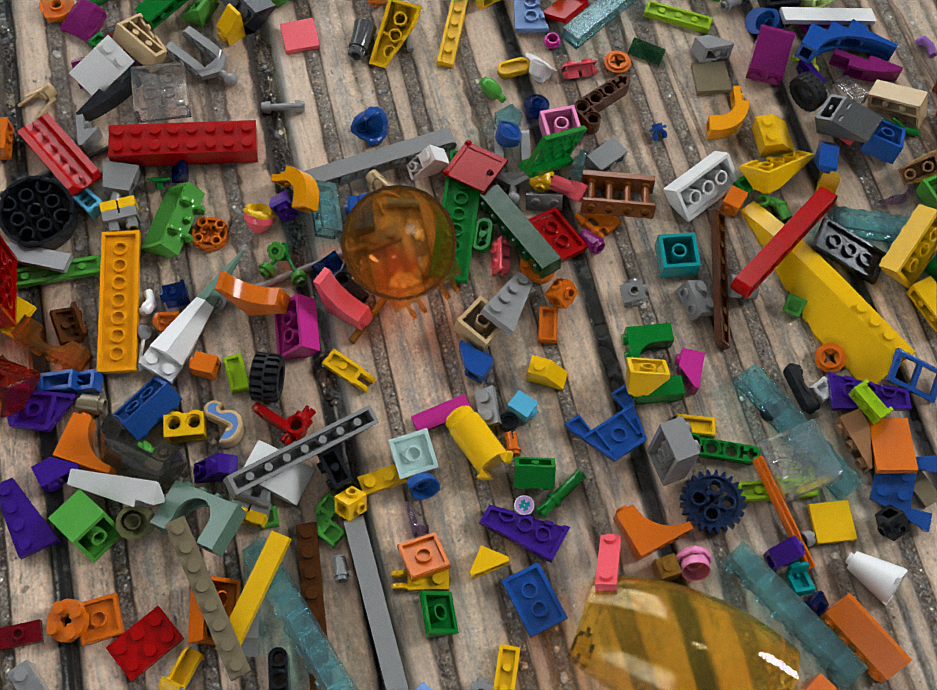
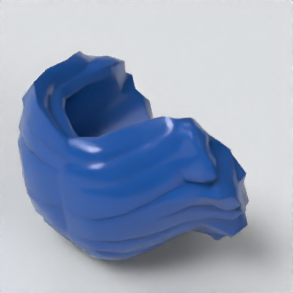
M370 106L354 117L350 130L359 139L367 141L369 146H379L388 134L389 119L387 118V113L379 108V106Z

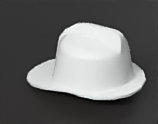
M525 53L526 57L530 59L529 73L535 81L543 83L551 77L554 70L557 71L541 58Z

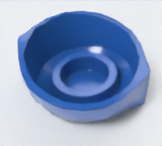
M499 120L495 138L501 146L511 148L519 146L522 133L516 124Z
M427 472L415 474L406 481L411 496L415 499H428L440 491L438 480Z

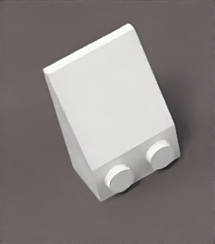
M107 35L69 74L89 94L93 95L98 89L105 91L135 61Z

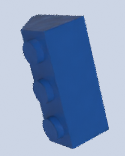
M154 376L115 411L111 417L133 438L139 440L146 437L153 426L163 421V415L175 410L182 398L168 382Z

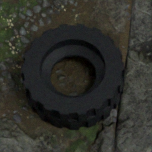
M804 71L789 83L790 94L793 100L804 111H815L827 100L826 87L814 73Z

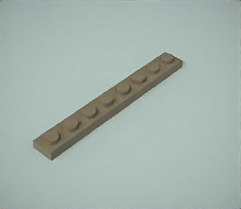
M185 516L164 524L230 680L233 681L250 673L249 664Z

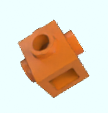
M557 278L552 282L551 287L544 295L553 307L567 309L579 292L570 279Z

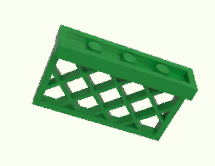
M583 125L543 136L530 158L520 161L518 167L529 178H533L571 166L574 159L570 156L587 128Z

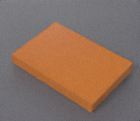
M867 418L870 425L871 451L876 474L917 473L918 465L908 418H883L875 425Z

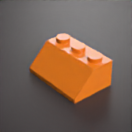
M211 576L227 616L230 618L240 597L241 580ZM191 589L188 643L215 645Z

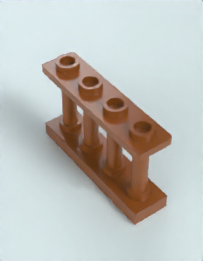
M583 170L581 183L588 186L587 197L582 198L581 213L653 219L656 204L649 203V194L653 193L655 176ZM594 189L605 190V199L594 198ZM613 191H623V200H614ZM631 192L641 193L642 202L631 201Z

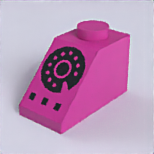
M682 348L680 354H676L674 365H677L676 373L678 376H682L684 385L691 394L695 395L700 385L705 353Z

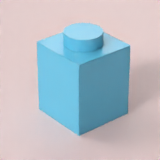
M518 390L508 403L507 412L514 413L520 421L526 424L529 419L533 420L538 414V402Z

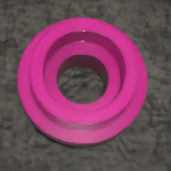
M551 32L545 36L544 45L547 48L556 49L560 46L561 39L557 33Z

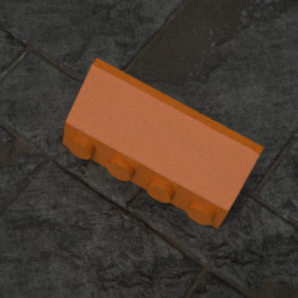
M851 593L836 601L820 616L824 626L838 636V641L844 647H848L853 653L854 659L858 663L863 664L869 670L868 674L875 681H879V683L888 680L912 661Z

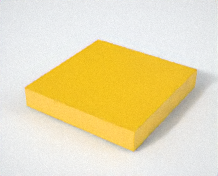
M848 500L807 505L812 530L815 533L816 545L856 541L858 539Z

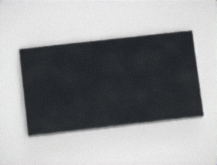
M828 217L822 219L811 246L816 252L871 285L877 282L881 271L879 264L886 255L884 251Z

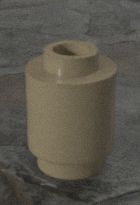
M81 394L76 400V409H78L79 413L85 412L91 415L105 414L107 411L108 401L102 396Z

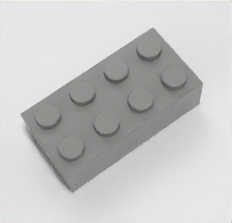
M683 416L660 424L647 449L663 486L684 479L700 455V445L697 440H694L691 434V426L689 422H685Z

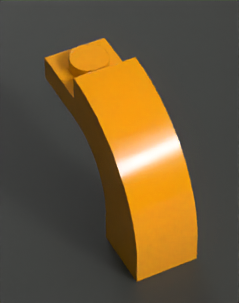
M733 86L730 93L731 111L729 113L708 116L705 125L707 140L727 138L741 128L749 109V100H744V93H741L740 86Z
M286 166L285 172L272 174L271 182L282 187L293 186L292 208L304 213L318 212L319 189L311 175L292 166Z

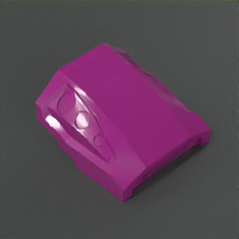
M77 0V3L62 23L60 30L85 41L87 44V41L103 27L107 14L97 4L89 0Z

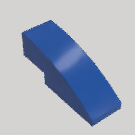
M68 369L40 373L37 391L75 395L102 393L104 375L95 369L85 371Z

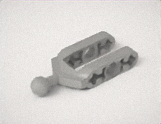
M191 26L186 27L182 31V35L189 43L213 60L209 65L204 67L173 42H169L165 46L167 55L195 77L207 80L221 76L224 78L227 86H235L237 84V76L234 73H227L225 71L226 54L216 44Z
M494 130V153L504 158L503 146L496 141V130ZM521 130L520 161L530 158L529 130ZM503 168L495 181L509 188L508 197L515 205H518L520 196L517 193V188L529 182L530 178L522 170L521 173H506Z

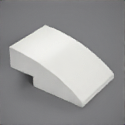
M258 440L244 467L279 449ZM302 462L257 485L260 490H269L273 496L297 506L315 470Z

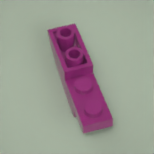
M836 48L829 61L830 65L843 69L844 76L870 82H876V80L896 81L903 70L901 66L871 55L866 60Z

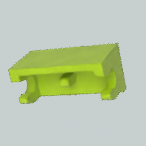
M866 379L855 386L848 395L875 425L894 409L892 407L887 408L869 388V381Z

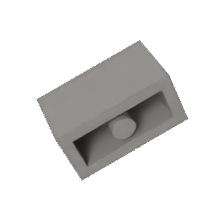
M612 137L608 141H603L596 150L593 149L588 152L585 166L589 170L610 172L626 160L628 151Z

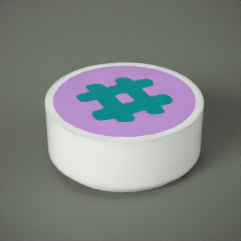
M526 495L519 496L514 503L516 514L523 516L531 515L534 510L532 498Z

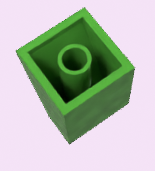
M81 489L77 490L48 518L93 563L122 537L117 532L115 522Z

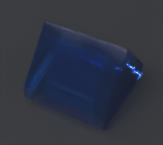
M182 159L172 167V183L189 182V167Z
M817 591L808 598L802 608L813 618L818 619L829 606V603L824 593Z

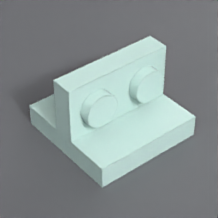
M427 428L388 440L392 452V460L396 465L400 479L439 467Z

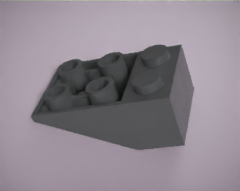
M835 94L829 95L815 116L817 133L863 143L869 142L883 120L882 116L854 100Z

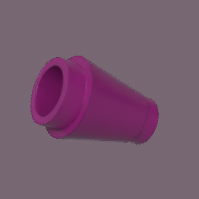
M583 229L579 233V236L588 245V250L591 253L599 254L605 248L606 244L603 238L587 229Z

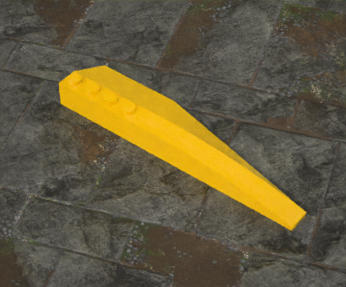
M755 201L740 210L749 228L757 236L756 240L759 245L761 244L763 247L784 226L780 220ZM803 240L774 269L788 293L790 292L807 300L802 311V317L811 327L813 336L822 345L825 343H835L844 349L846 363L843 368L847 369L854 379L860 381L868 379L873 384H879L887 377L897 348L911 355L915 353L907 342L859 293ZM902 357L899 367L908 359Z

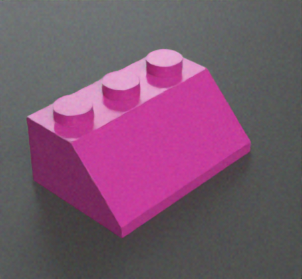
M297 293L290 298L285 314H274L277 354H282L284 360L308 358L320 351L316 300Z

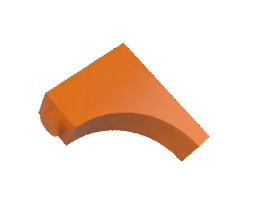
M227 272L219 273L215 287L216 291L249 316L285 314L290 300V296L280 287L271 288L253 285L241 281Z
M73 412L52 455L56 459L77 463L86 471L116 475L114 468L102 462L95 453L93 437L97 424L92 419L93 416L85 412H81V414Z
M624 505L618 508L613 518L638 561L686 536L693 530L690 521L679 525L655 523L644 517L634 505L629 507Z

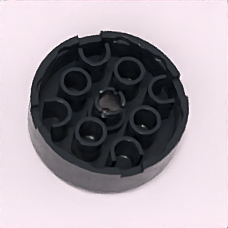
M40 175L21 178L9 185L0 196V228L7 238L16 245L27 248L39 247L55 250L64 245L77 228V206L67 188L53 178L49 179Z

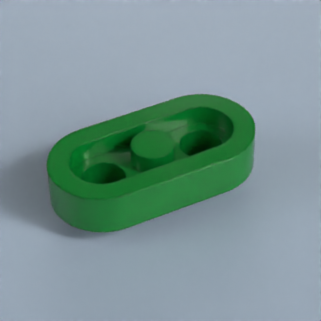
M481 218L476 222L473 247L478 253H486L492 247L494 225L489 218Z

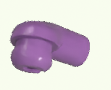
M926 36L916 39L918 47L923 45L926 47L929 58L937 56L935 45Z

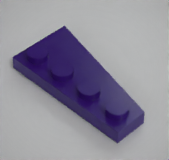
M493 505L488 506L479 522L485 528L552 563L570 529L566 525L559 526L548 520L541 521L534 519L533 516L519 515L515 511Z

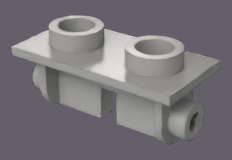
M558 192L546 194L526 193V210H550L554 207L562 210L563 195Z

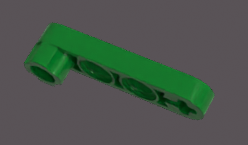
M691 433L701 448L698 457L753 465L752 460L760 456V451L755 446L703 438L698 433ZM711 444L715 446L716 453L711 454L707 452L706 445ZM726 448H733L736 455L733 457L728 456L725 451ZM750 451L754 457L752 459H749V455L745 454H747Z

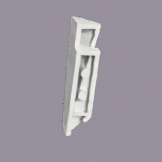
M71 469L69 473L68 485L132 507L144 505L145 503L156 505L165 502L164 494L157 481Z

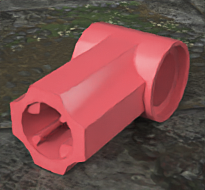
M554 175L549 189L566 195L567 198L582 202L588 185Z

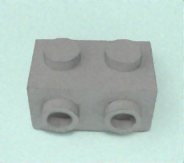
M687 280L676 290L690 321H695L700 316L714 315L713 300L703 280Z

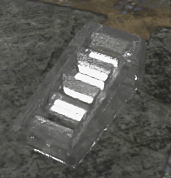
M848 75L832 81V84L841 96H846L859 104L864 103L868 98L867 92Z

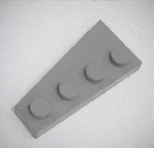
M518 271L482 308L480 314L511 336L533 281Z

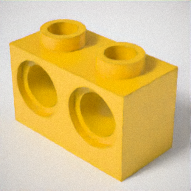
M195 409L187 413L175 411L163 415L164 439L167 444L208 440L207 417L204 411ZM194 422H200L197 427H191ZM174 424H180L177 429H171Z

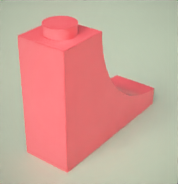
M324 267L313 283L325 310L350 325L363 330L365 326L370 324L373 317L370 307L351 295L336 280L331 270Z

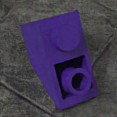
M287 189L270 198V209L284 223L300 215L299 210L291 207L293 196Z
M217 452L195 463L193 469L194 483L223 481L226 476L238 471V456Z
M52 457L31 467L41 488L46 493L54 492L61 485L67 483L71 469L82 470L77 463Z
M794 535L768 549L763 556L772 573H775L797 562L805 555V549L802 542L797 540Z

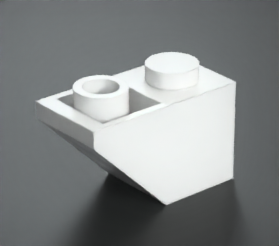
M429 145L406 164L411 180H417L438 174L449 164V160L443 148Z

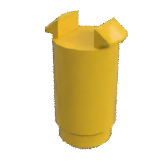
M460 406L447 416L445 425L450 431L449 434L479 473L476 476L478 480L494 479L488 471L495 468L502 461L511 465L513 452L506 451L481 416L474 412L470 406Z

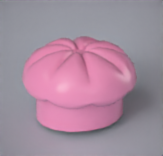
M693 545L683 548L676 555L682 571L681 574L685 579L700 581L709 576L712 556L706 548Z

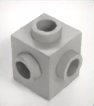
M629 279L625 284L619 285L624 306H640L646 301V295H649L647 284H643L642 279Z

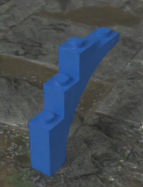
M854 19L848 28L832 21L828 30L812 23L794 56L810 64L821 53L835 50L836 48L839 50L864 52L889 61L898 45L867 30V25Z

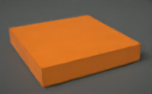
M436 532L397 544L398 552L411 582L451 569V564Z
M117 593L82 602L85 605L86 612L89 613V625L86 632L80 637L81 646L84 647L115 638L125 632Z

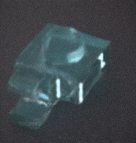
M580 149L579 155H575L573 166L576 168L569 172L568 180H571L572 176H577L578 182L582 181V172L587 154L586 150Z

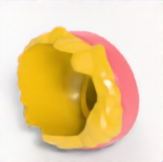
M247 203L246 208L243 209L247 225L257 234L268 230L277 218V215L270 209L269 205L262 203Z

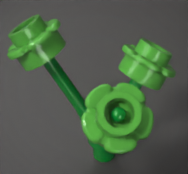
M275 241L268 245L267 252L272 261L270 263L264 261L263 264H259V274L266 279L274 277L276 269L273 265L278 260H286L293 271L290 276L291 284L297 287L304 286L307 283L308 275L303 270L296 269L290 254H288V244H280V242Z

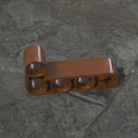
M616 75L575 102L574 106L580 125H584L587 128L586 133H597L601 122L599 112L627 94L630 85L628 75Z

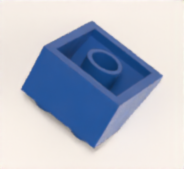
M882 120L869 142H861L859 151L876 157L882 162L893 164L903 149L906 129Z

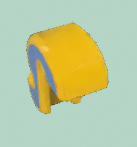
M191 647L185 648L168 677L161 676L158 683L159 690H188L197 670H200L204 663V655Z

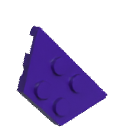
M1 388L5 399V410L8 413V424L14 429L51 432L77 400L75 394Z

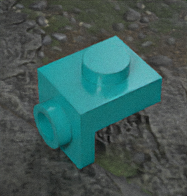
M794 562L789 565L786 571L785 578L794 597L815 592L816 588L807 573L810 566L808 562Z

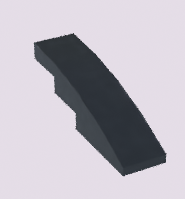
M132 71L122 83L115 80L105 92L98 89L76 114H83L85 120L91 122L116 108L142 85L139 74Z

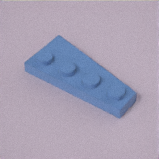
M513 0L515 33H549V27L545 22V16L541 11L539 0Z

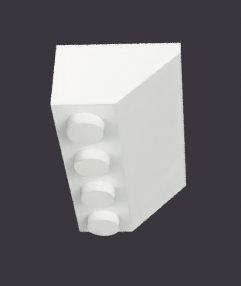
M714 151L666 186L663 191L669 204L687 222H690L726 195L731 185L739 178L729 153Z

